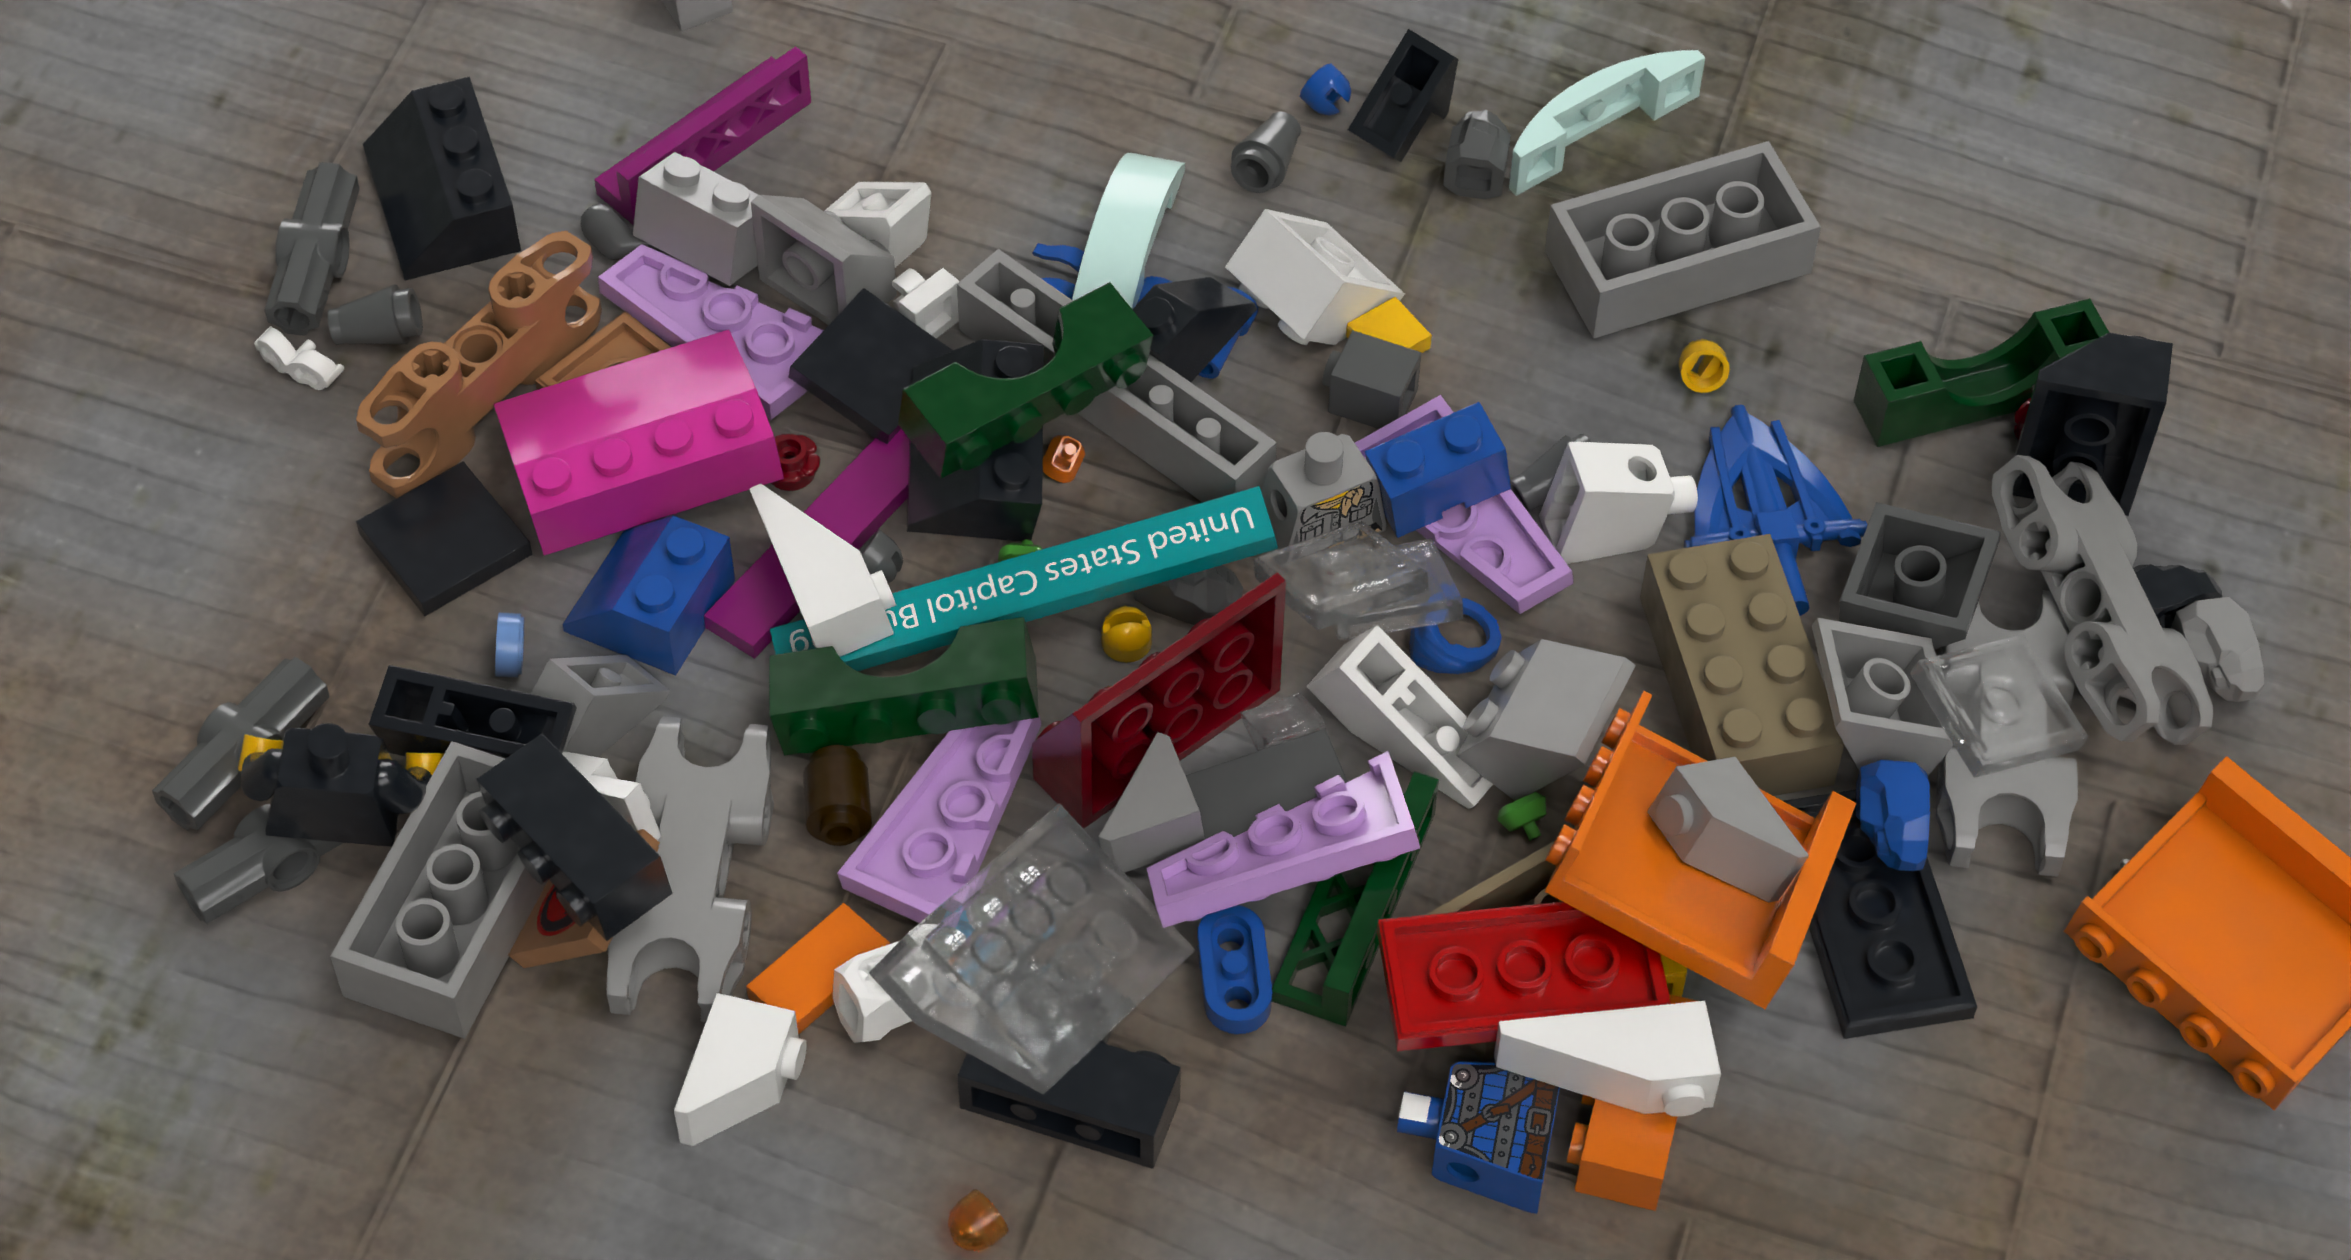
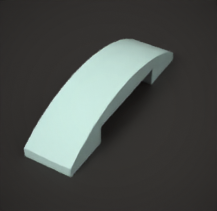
M1698 50L1671 51L1641 56L1604 68L1568 87L1543 107L1520 135L1513 149L1509 182L1510 191L1517 196L1561 172L1566 146L1638 107L1655 121L1699 97L1705 56Z
M1129 152L1120 159L1106 186L1088 237L1073 293V301L1111 282L1132 309L1137 305L1144 285L1145 265L1164 212L1166 208L1171 209L1185 172V163Z

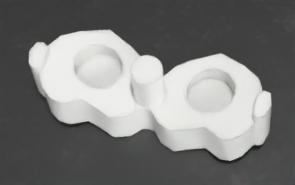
M272 326L254 342L262 358L267 363H270L278 372L288 373L296 382L308 384L317 390L328 388L345 369L343 365H336L332 360L315 351L316 345L309 339L295 350L287 338Z

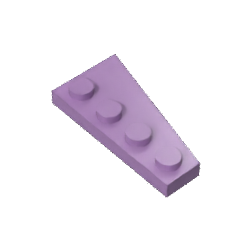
M643 244L598 276L599 290L603 296L626 311L672 347L729 329L757 389L766 416L770 420L807 392L806 389L788 376L790 366L824 331L812 326L810 316L791 308L786 313H782L758 302V294L738 285L731 289L710 282L708 274Z
M1439 395L1360 439L1355 444L1366 459V450L1454 412L1442 396ZM1511 489L1468 508H1465L1463 503L1442 512L1443 519L1416 530L1519 614L1573 584L1572 570Z
M1040 716L1039 718L1019 720L1003 725L993 724L949 731L837 872L842 888L950 937L1030 753L1032 743L1035 741L1042 725Z
M1389 751L1368 760L1370 771L1349 782L1344 783V780L1337 775L1314 786L1317 797L1289 811H1285L1280 804H1277L1255 815L1256 820L1246 832L1234 837L1222 831L1147 867L1156 909L1163 928L1185 921H1195L1213 912L1249 901H1259L1271 894L1310 882L1324 881L1336 874L1374 862L1388 861L1400 854L1420 849L1417 834Z

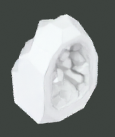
M895 942L856 955L834 970L832 998L839 1020L852 1041L859 1043L881 1040L890 1030L922 1017L924 1008L944 995L950 982L949 965L934 947L921 942Z

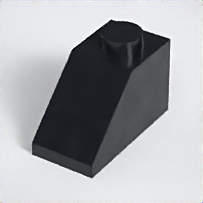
M1211 277L1156 284L1133 308V311L1154 335L1149 354L1189 382H1192L1257 310L1253 301Z

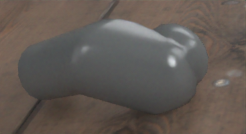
M605 204L592 205L581 217L580 225L584 236L608 259L621 260L641 244L663 253L660 249L633 236V229H630L613 209Z

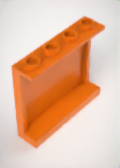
M1643 691L1631 713L1621 708L1618 709L1601 741L1602 744L1610 747L1611 750L1604 746L1600 747L1583 779L1585 783L1593 786V789L1583 784L1567 812L1564 820L1575 827L1573 829L1566 824L1563 825L1545 861L1555 865L1556 868L1544 892L1755 1005L1766 1009L1796 962L1856 803L1832 791L1820 812L1814 818L1761 790L1809 855L1778 901L1767 902L1683 862L1647 811L1677 766L1706 762L1707 760L1639 725L1652 697V694Z
M2227 756L2210 772L2200 790L2092 899L2087 896L2081 902L2063 931L2074 940L2077 948L2085 957L2106 967L2127 985L2129 992L2139 1003L2149 1008H2154L2179 1029L2183 1039L2192 1048L2199 1052L2207 1053L2233 1075L2235 1082L2245 1093L2254 1098L2261 1099L2274 1111L2351 1029V858Z

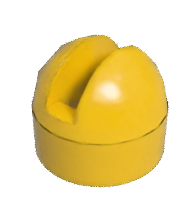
M1707 339L1692 341L1682 350L1679 358V370L1682 380L1689 389L1695 392L1708 393L1715 391L1728 379L1730 367L1726 353L1713 341ZM1705 355L1699 365L1698 374L1691 371L1700 356Z
M1122 606L1113 609L1105 617L1101 628V644L1104 652L1110 658L1119 662H1134L1142 659L1150 651L1152 646V627L1146 614L1138 608Z

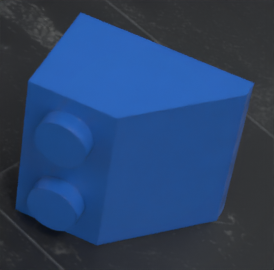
M674 515L623 531L562 624L564 632L619 654L628 655L632 659L676 676L705 630L704 614L735 582L730 537Z

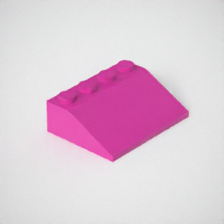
M729 329L493 404L544 556L750 490L749 488L758 484L765 485L784 479L774 434L757 389Z

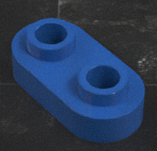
M1241 905L1207 914L1199 923L1197 950L1206 1015L1214 1026L1224 1032L1231 1034L1250 1033L1260 1028L1267 1021L1272 1006V984L1263 923L1255 912ZM1225 942H1235L1241 948L1226 951L1220 945ZM1232 1000H1243L1249 1006L1244 1009L1230 1008L1227 1003Z

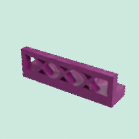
M795 46L778 59L772 56L596 177L594 179L596 194L634 226L639 176L672 153L676 152L684 157L691 158L714 172L812 103L807 55Z

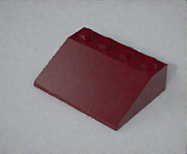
M1278 572L1213 617L1199 621L1190 629L1187 635L1164 651L1151 654L1135 671L1113 686L1102 688L1092 696L1087 704L1063 721L1051 723L1039 734L1036 741L1032 743L1033 779L1082 830L1117 805L1157 732L1170 736L1179 761H1181L1280 691L1286 580Z

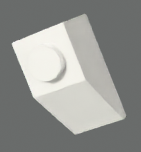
M720 993L716 994L674 1109L680 1143L694 1146L780 1102L787 1079H798L806 1055L807 1042L799 1038L795 1011Z

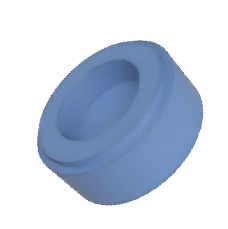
M498 613L495 677L518 678L519 674L522 675L525 618L521 617L520 613Z

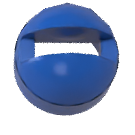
M1331 63L1317 70L1308 79L1300 92V98L1312 110L1322 115L1339 113L1340 111L1334 103L1340 97L1349 103L1351 98L1349 81Z

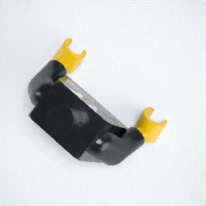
M323 723L315 726L313 729L295 727L287 729L283 741L244 734L238 770L242 771L241 788L248 798L260 802L271 798L265 830L267 836L392 847L395 842L399 814L411 813L420 806L426 793V785L445 753H406V768H404L396 760H392L384 739L376 735L348 733L339 725Z

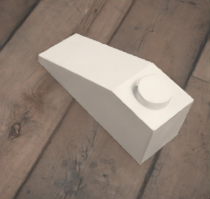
M758 484L749 488L816 648L833 646L839 657L893 635L894 632L885 610L896 606V603L882 570L870 574L858 549L764 485Z
M1378 625L1345 643L1306 686L1351 733L1382 753L1389 751L1392 760L1412 773L1415 771L1439 779L1438 790L1467 809L1474 807L1493 785L1457 757L1468 735V732L1463 729L1467 719L1465 714Z
M1705 1001L1499 1021L1494 1051L1497 1068L1642 1114L1665 1112L1670 1116L1682 1117L1695 1114L1703 1108H1710L1714 1105L1721 1071Z

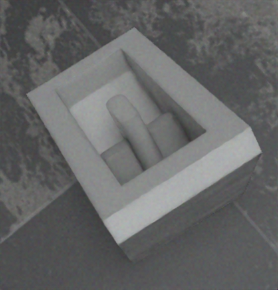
M1157 732L1098 836L1105 869L1108 872L1119 875L1166 859L1205 840L1199 807L1170 736Z

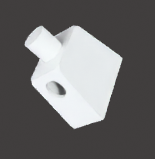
M1568 442L1539 518L1546 537L1567 564L1648 549L1655 544L1668 514L1692 513L1695 511L1698 500L1697 487L1693 477L1690 475L1670 477L1660 450L1653 445Z

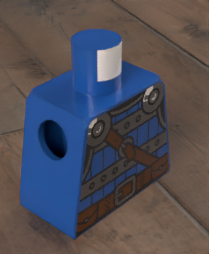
M1456 1062L1450 1068L1445 1099L1404 1091L1397 1132L1436 1139L1432 1175L1437 1180L1517 1209L1537 1214L1560 1087L1497 1068L1495 1063Z

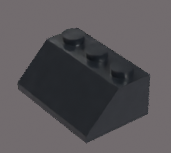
M470 76L412 90L363 143L364 152L404 280L520 252L521 247L513 204Z
M2109 332L2040 369L2014 457L2016 455H2023L2040 461L2046 467L2051 477L2061 472L2070 462L2083 463L2098 472L2108 490L2122 508L2125 516H2129L2167 403L2173 343ZM2025 473L2020 474L2013 485V496L2034 499L2035 496L2029 478ZM2078 479L2070 486L2068 497L2074 501L2085 503V485Z
M981 339L913 366L912 384L954 362L975 373L993 378L1007 379L1029 375L1044 367V345ZM1043 426L1030 439L1021 443L1011 441L991 452L990 456L979 466L967 471L959 469L940 479L909 439L907 532L1011 541L1032 540L1042 506Z

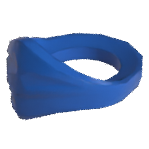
M1443 597L1435 600L1424 609L1413 624L1409 642L1410 658L1417 666L1435 673L1462 674L1474 672L1495 658L1502 636L1497 620L1482 605L1467 598ZM1450 613L1468 615L1483 628L1486 635V644L1475 648H1466L1460 644H1450L1440 633L1438 624L1443 616Z

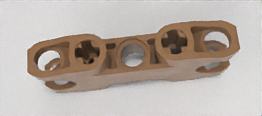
M568 231L546 235L529 248L515 255L493 276L488 289L491 301L445 343L427 342L419 344L386 372L379 383L361 402L356 418L359 432L371 437L381 445L373 454L370 463L369 473L372 483L397 499L454 467L473 448L476 439L474 425L494 408V403L502 401L519 384H535V380L585 342L598 327L602 312L600 298L589 294L579 286L592 269L593 254L590 245ZM566 252L577 258L571 265L557 274H552L543 267L546 259L555 253ZM568 306H578L586 311L585 315L578 321L567 323L565 320V311ZM397 406L398 418L396 423L380 424L373 419L382 408ZM407 453L415 455L420 460L417 470L408 476L395 477L386 472L392 463Z

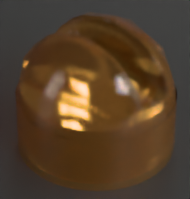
M973 1189L959 1200L949 1213L948 1229L955 1244L966 1251H983L993 1246L1009 1233L1008 1226L999 1211L977 1189Z

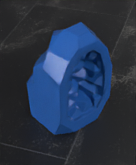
M1879 760L1860 767L1856 782V817L1860 820V829L1870 837V841L1875 846L1877 856L1888 867L1904 871L1923 870L1927 859L1930 822V783L1927 772L1916 762Z

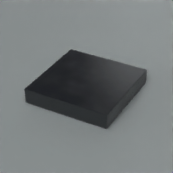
M863 288L790 366L788 377L872 437L888 444L901 430L898 420L902 392L904 388L912 385L913 366L953 350Z
M464 461L356 521L360 536L424 616L532 555L530 541Z

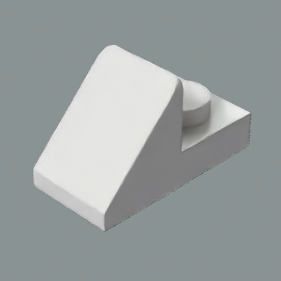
M858 182L825 211L835 213L843 220L847 227L865 239L881 243L894 257L896 268L918 249L927 238L931 191L925 182Z

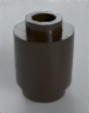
M830 745L816 750L810 756L809 764L803 772L807 831L814 838L829 845L844 846L851 844L864 836L872 826L868 768L861 760L859 753L848 746Z

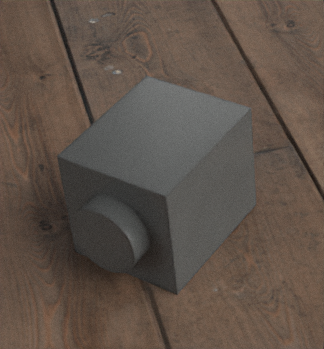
M1352 330L1342 352L1333 350L1324 370L1322 384L1330 387L1328 413L1378 429L1407 414L1418 391L1421 352Z

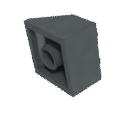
M1876 502L1840 599L1839 622L1931 638L1934 649L1966 639L2000 542L2001 532Z

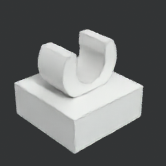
M909 268L892 281V286L902 294L893 301V306L903 316L935 338H938L959 322L957 283L960 281L944 268L940 269L926 281L918 272Z

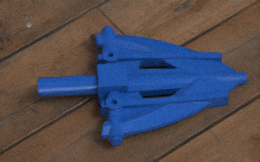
M1735 405L1731 408L1732 417L1721 432L1720 427H1710V452L1703 465L1697 487L1698 500L1694 511V536L1690 537V540H1684V548L1771 534L1798 613L1801 616L1810 607L1796 562L1799 544L1802 543L1805 547L1810 548L1811 551H1820L1823 541L1838 540L1841 545L1848 547L1861 544V537L1865 534L1867 522L1861 521V519H1852L1839 494L1824 474L1805 454L1788 441L1780 420L1771 421L1769 427L1759 419L1748 414L1744 405ZM1776 476L1790 486L1796 502L1793 505L1786 507ZM1740 477L1749 511L1736 507L1732 489Z

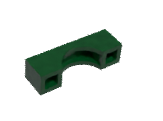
M1108 282L1059 308L1052 342L1055 356L1043 368L1022 377L1004 379L980 375L954 362L903 389L898 425L940 479L959 469L971 470L982 464L990 456L991 452L1011 441L1016 443L1024 442L1033 437L1045 423L1064 413L1066 415H1074L1081 412L1096 396L1115 386L1117 388H1125L1136 382L1147 368L1154 335L1111 282Z
M2089 298L2034 312L2023 327L2009 339L1986 352L1972 357L1956 360L1939 359L1930 355L1925 350L1921 341L1867 354L1863 357L1853 401L1877 447L2013 413L2026 400L2032 397L2040 369L2104 336L2109 331Z
M1024 617L961 626L949 648L938 659L922 669L900 676L878 677L858 672L849 667L839 657L833 646L770 655L769 716L784 756L814 753L816 750L830 745L877 744L886 740L926 734H943L952 730L993 724L1003 725L1019 720L1039 718L1036 656Z

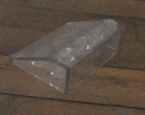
M1059 803L907 933L869 974L916 1025L1044 1095L1178 968L1195 949L1173 925L1163 928L1157 909L1152 902Z

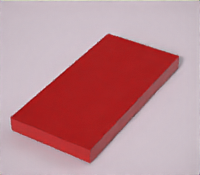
M1565 902L1378 920L1377 935L1397 1051L1496 1042L1499 1021L1671 1004L1660 953Z

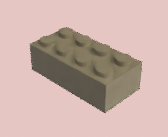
M1771 534L1648 554L1640 600L1691 752L1707 761L1736 757L1758 788L1773 796L1834 785L1844 743L1835 729L1827 691Z

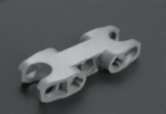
M2016 455L1993 474L1992 497L2000 518L2002 531L2015 558L2025 568L2042 572L2070 632L2065 641L2064 657L2080 694L2092 709L2104 731L2120 741L2134 742L2142 733L2154 726L2157 733L2163 739L2175 745H2187L2212 727L2213 705L2204 683L2201 668L2187 640L2180 632L2171 628L2161 627L2132 568L2137 557V541L2122 508L2112 496L2098 472L2083 463L2070 462L2061 472L2051 477L2046 467L2040 461L2029 456ZM2022 473H2025L2029 478L2035 496L2034 501L2025 508L2019 507L2013 498L2014 482ZM2078 479L2085 485V503L2074 501L2068 497L2070 486ZM2179 691L2187 695L2192 706L2191 717L2188 723L2181 728L2175 723L2168 705L2169 698ZM2119 696L2128 698L2136 703L2135 716L2127 724L2122 723L2116 709Z
M2042 591L2040 606L2036 610V619L2033 622V626L2024 630L2010 631L1998 628L1986 619L1981 612L1978 602L1966 639L1943 646L1939 650L1937 662L1946 696L1969 698V748L1952 747L1939 762L1937 772L1936 819L1942 832L1949 866L1969 868L1971 853L1975 850L1978 830L1988 825L2003 824L2016 828L2029 839L2034 851L2035 869L2039 875L2058 877L2062 867L2068 841L2069 825L2078 800L2077 761L2074 758L2044 756V706L2069 708L2073 697L2075 681L2064 657L2065 641L2070 631L2051 591Z
M663 716L659 721L650 745L639 762L635 782L641 783L643 791L650 801L651 811L661 833V837L658 839L660 844L657 853L661 857L673 894L613 936L608 946L607 998L610 1013L630 1015L636 1007L638 994L643 983L652 974L663 969L679 968L690 971L698 977L697 991L699 993L698 1005L701 1008V1022H706L716 994L732 996L743 976L751 932L750 900L724 898L734 843L765 846L768 839L774 808L770 781L771 740L768 725L750 724L745 730L739 752L729 762L715 767H702L694 765L685 759V736L682 733V718Z

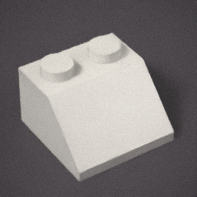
M1268 209L1263 211L1225 266L1242 282L1238 289L1248 294L1256 302L1257 306L1265 309L1270 308L1281 319L1278 323L1280 330L1292 340L1302 345H1307L1309 341L1336 345L1346 338L1347 323L1393 297L1400 301L1405 294L1328 223Z

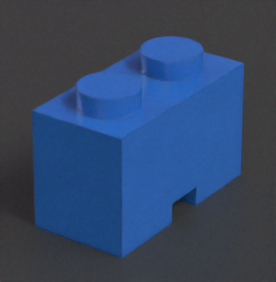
M1480 402L1365 451L1366 460L1375 472L1379 482L1384 514L1397 538L1443 519L1442 512L1463 503L1464 507L1468 508L1511 489L1506 448Z

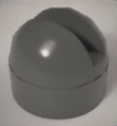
M880 529L859 550L869 573L873 574L882 570L887 583L892 582L897 572L901 570L903 557L900 548L894 540Z

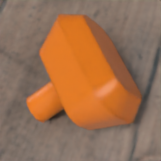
M1067 435L1055 436L1043 457V472L1048 477L1061 483H1069L1074 480L1085 457L1083 445L1078 440Z

